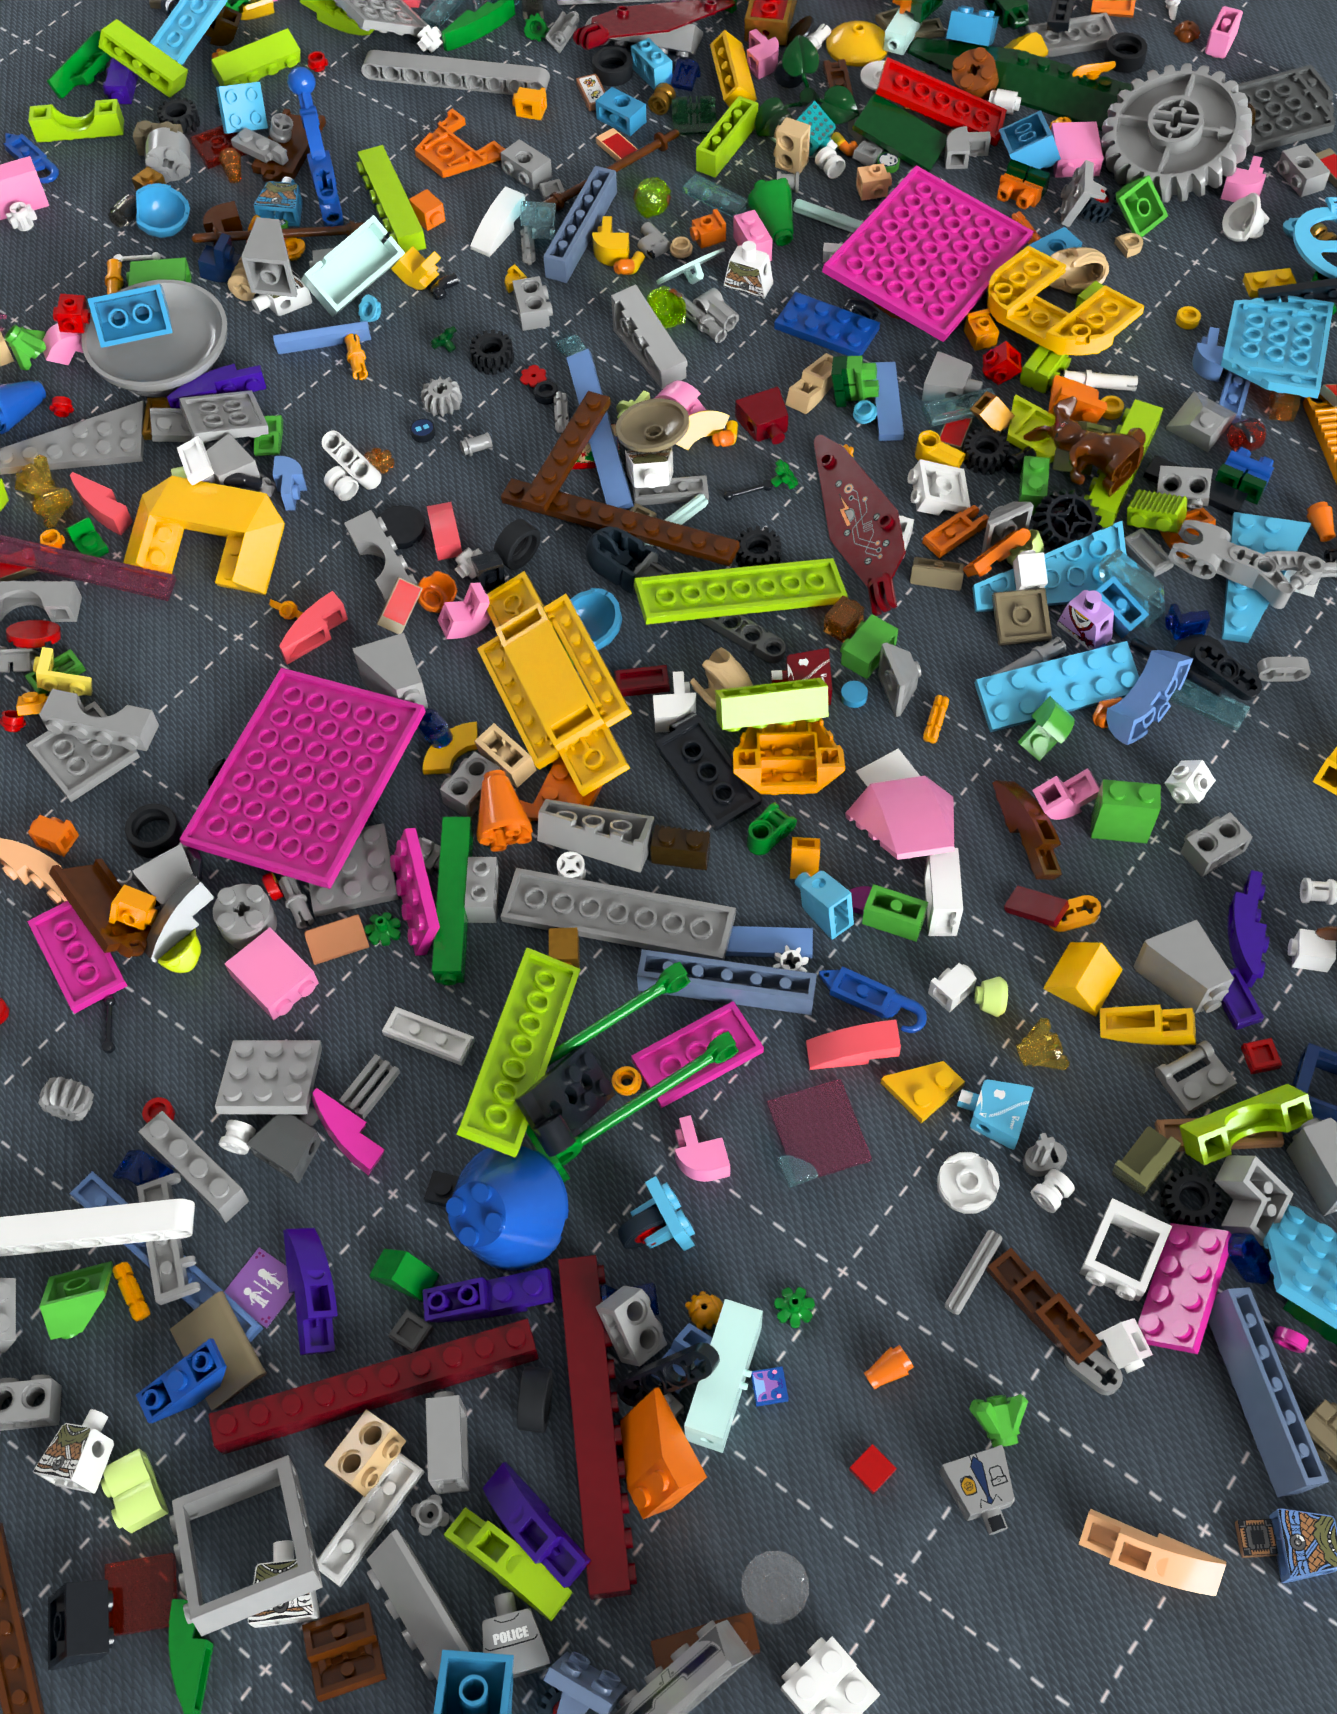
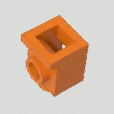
M717 209L713 210V214L692 220V227H690L691 238L698 243L701 249L726 241V222Z
M39 815L31 823L28 831L36 846L62 857H65L79 836L71 821L65 820L63 822L56 817H51L50 819Z

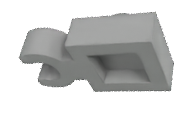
M870 140L868 142L862 141L854 150L852 158L858 160L863 165L870 166L877 162L884 148Z

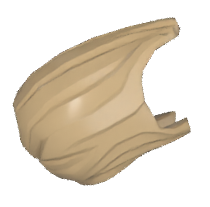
M1067 248L1059 250L1050 256L1066 265L1065 273L1052 282L1050 286L1068 293H1081L1095 280L1103 284L1109 272V265L1105 255L1094 248Z
M722 647L715 650L709 660H705L702 664L706 672L709 688L703 689L695 678L690 681L693 689L714 710H716L715 690L753 686L745 669L735 660L730 652Z

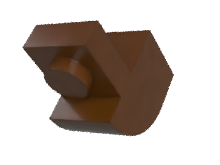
M235 201L216 205L209 209L203 217L206 233L213 232V226L217 227L218 232L243 231Z

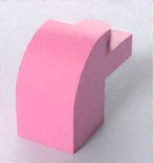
M757 29L749 31L747 63L750 72L759 80L775 71L778 64L779 42L776 37L768 40L766 36L762 35Z
M1253 156L1249 170L1236 167V172L1232 176H1227L1220 199L1236 202L1250 193L1260 195L1267 175L1263 174L1264 168L1260 167L1262 157Z
M58 323L53 325L46 332L42 340L46 345V350L43 352L45 359L69 365L75 351L83 353L82 333L60 332Z
M684 381L670 383L654 398L676 401L685 407L688 415L706 410L697 399L700 393L692 385Z
M481 583L470 584L464 601L444 603L438 617V622L446 639H459L474 635L483 630L491 621L486 610L489 607V597L484 592Z
M1087 768L1064 783L1055 776L1032 791L1044 813L1051 819L1060 820L1081 813L1080 807L1096 799L1100 787L1091 771Z
M691 1115L679 1118L680 1129L675 1130L679 1148L675 1149V1161L679 1169L687 1177L696 1181L707 1182L729 1177L730 1163L723 1138L698 1143Z

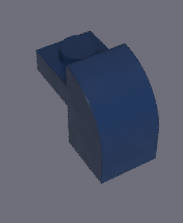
M222 233L214 247L206 245L198 260L200 278L214 282H227L242 256L234 253L235 249L232 246L231 235Z

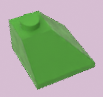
M1149 175L1126 184L1116 192V200L1132 233L1143 237L1168 217Z
M112 1261L49 1277L39 1307L50 1340L57 1338L69 1339L83 1332L106 1296L113 1269Z

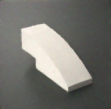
M505 186L482 219L470 245L471 250L488 257L496 251L514 231V221L526 209L525 195Z

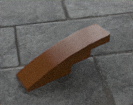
M1012 1248L1008 1249L987 1266V1272L1005 1293L1074 1363L1079 1365L1103 1345L1059 1292L1055 1294L1037 1271H1031Z

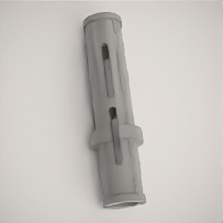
M683 294L680 298L676 295L673 296L671 304L695 323L700 332L708 334L716 343H721L726 338L727 331L715 322L714 317L709 314L706 315Z
M1056 637L1041 647L1036 646L1032 648L1029 654L993 672L991 675L1049 661L1059 654L1066 652L1065 642L1058 643L1062 639Z

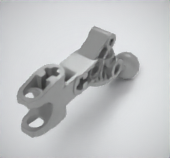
M1185 520L1179 531V536L1182 540L1189 544L1174 543L1168 555L1172 563L1199 578L1211 579L1217 573L1231 581L1257 590L1270 602L1272 607L1277 609L1285 607L1291 594L1296 589L1300 590L1306 585H1315L1320 577H1335L1337 579V559L1335 562L1324 563L1319 557L1297 551H1272L1262 554L1247 547L1231 543V536L1227 530L1214 524L1196 520ZM1192 528L1197 530L1199 536L1188 533L1186 529ZM1176 552H1183L1190 557L1180 558ZM1295 570L1297 572L1290 577V582H1288L1281 571Z

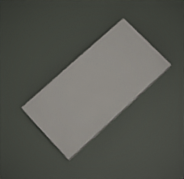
M1107 13L1071 18L1068 31L1062 33L1047 30V22L1027 25L1025 29V34L1037 32L1042 36L1048 48L1046 58L1106 48L1109 38L1118 34Z

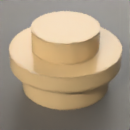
M677 237L672 241L670 245L672 256L683 259L692 254L693 246L688 238Z

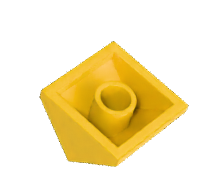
M1070 942L1043 989L1096 1017L1123 969L1102 943Z

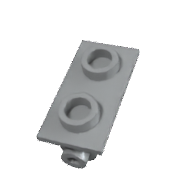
M562 11L545 36L559 54L577 29L576 24L579 22V14L576 11L569 12L568 14Z
M0 646V673H10V663H13V672H32L35 657H40L41 653L33 648L16 646V649H7L5 646Z

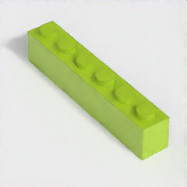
M380 145L358 151L359 162H356L358 173L363 178L366 190L370 189L371 201L373 204H377L375 205L379 218H383L382 223L387 232H390L389 237L392 236L405 253L412 246L417 251L426 249L423 229L384 146Z
M1135 399L1131 409H1125L1121 420L1124 424L1123 426L1118 425L1115 433L1127 435L1132 428H1141L1145 432L1146 441L1143 445L1142 462L1159 425L1163 408ZM1139 467L1131 478L1111 497L1108 496L1102 485V481L1106 476L1098 469L1097 473L1100 475L1099 477L1094 476L1089 488L1091 494H1086L1084 499L1086 501L1093 499L1091 506L1099 507L1095 515L1102 516L1098 524L1103 528H1108L1114 524Z

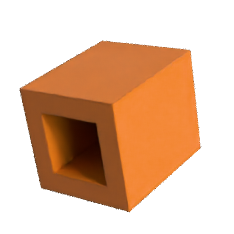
M428 189L409 199L420 225L427 231L446 221L443 203Z

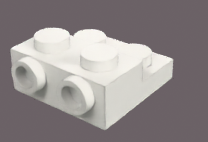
M920 459L915 467L909 471L908 483L913 484L910 499L911 503L916 504L917 511L939 516L943 510L959 513L971 507L964 469Z
M833 1636L827 1642L822 1637L818 1639L807 1651L811 1658L802 1667L797 1662L794 1663L782 1675V1679L786 1683L781 1687V1691L800 1714H862L881 1695L856 1667L857 1664Z

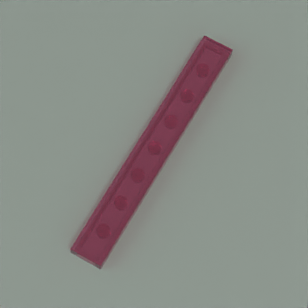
M0 535V562L165 601H169L177 580L173 574Z

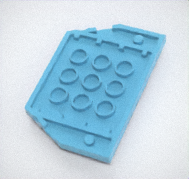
M1280 296L1277 297V300L1264 301L1263 298L1234 301L1221 367L1266 390L1318 399L1334 302L1304 299L1297 296H1288V302H1281Z
M1288 1205L1281 1222L1272 1223L1263 1241L1264 1248L1270 1251L1271 1260L1269 1267L1274 1275L1273 1282L1276 1292L1337 1329V1233L1328 1225L1319 1223L1307 1216L1300 1208Z

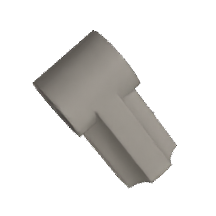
M711 288L693 300V304L706 315L709 314L714 317L715 322L728 332L739 321V314L724 302L721 293L716 288Z

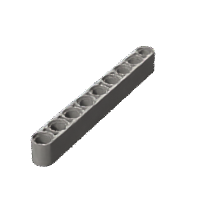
M381 50L368 51L361 67L362 74L370 80L508 95L517 93L519 87L540 90L542 87L547 90L550 80L549 72L542 67Z

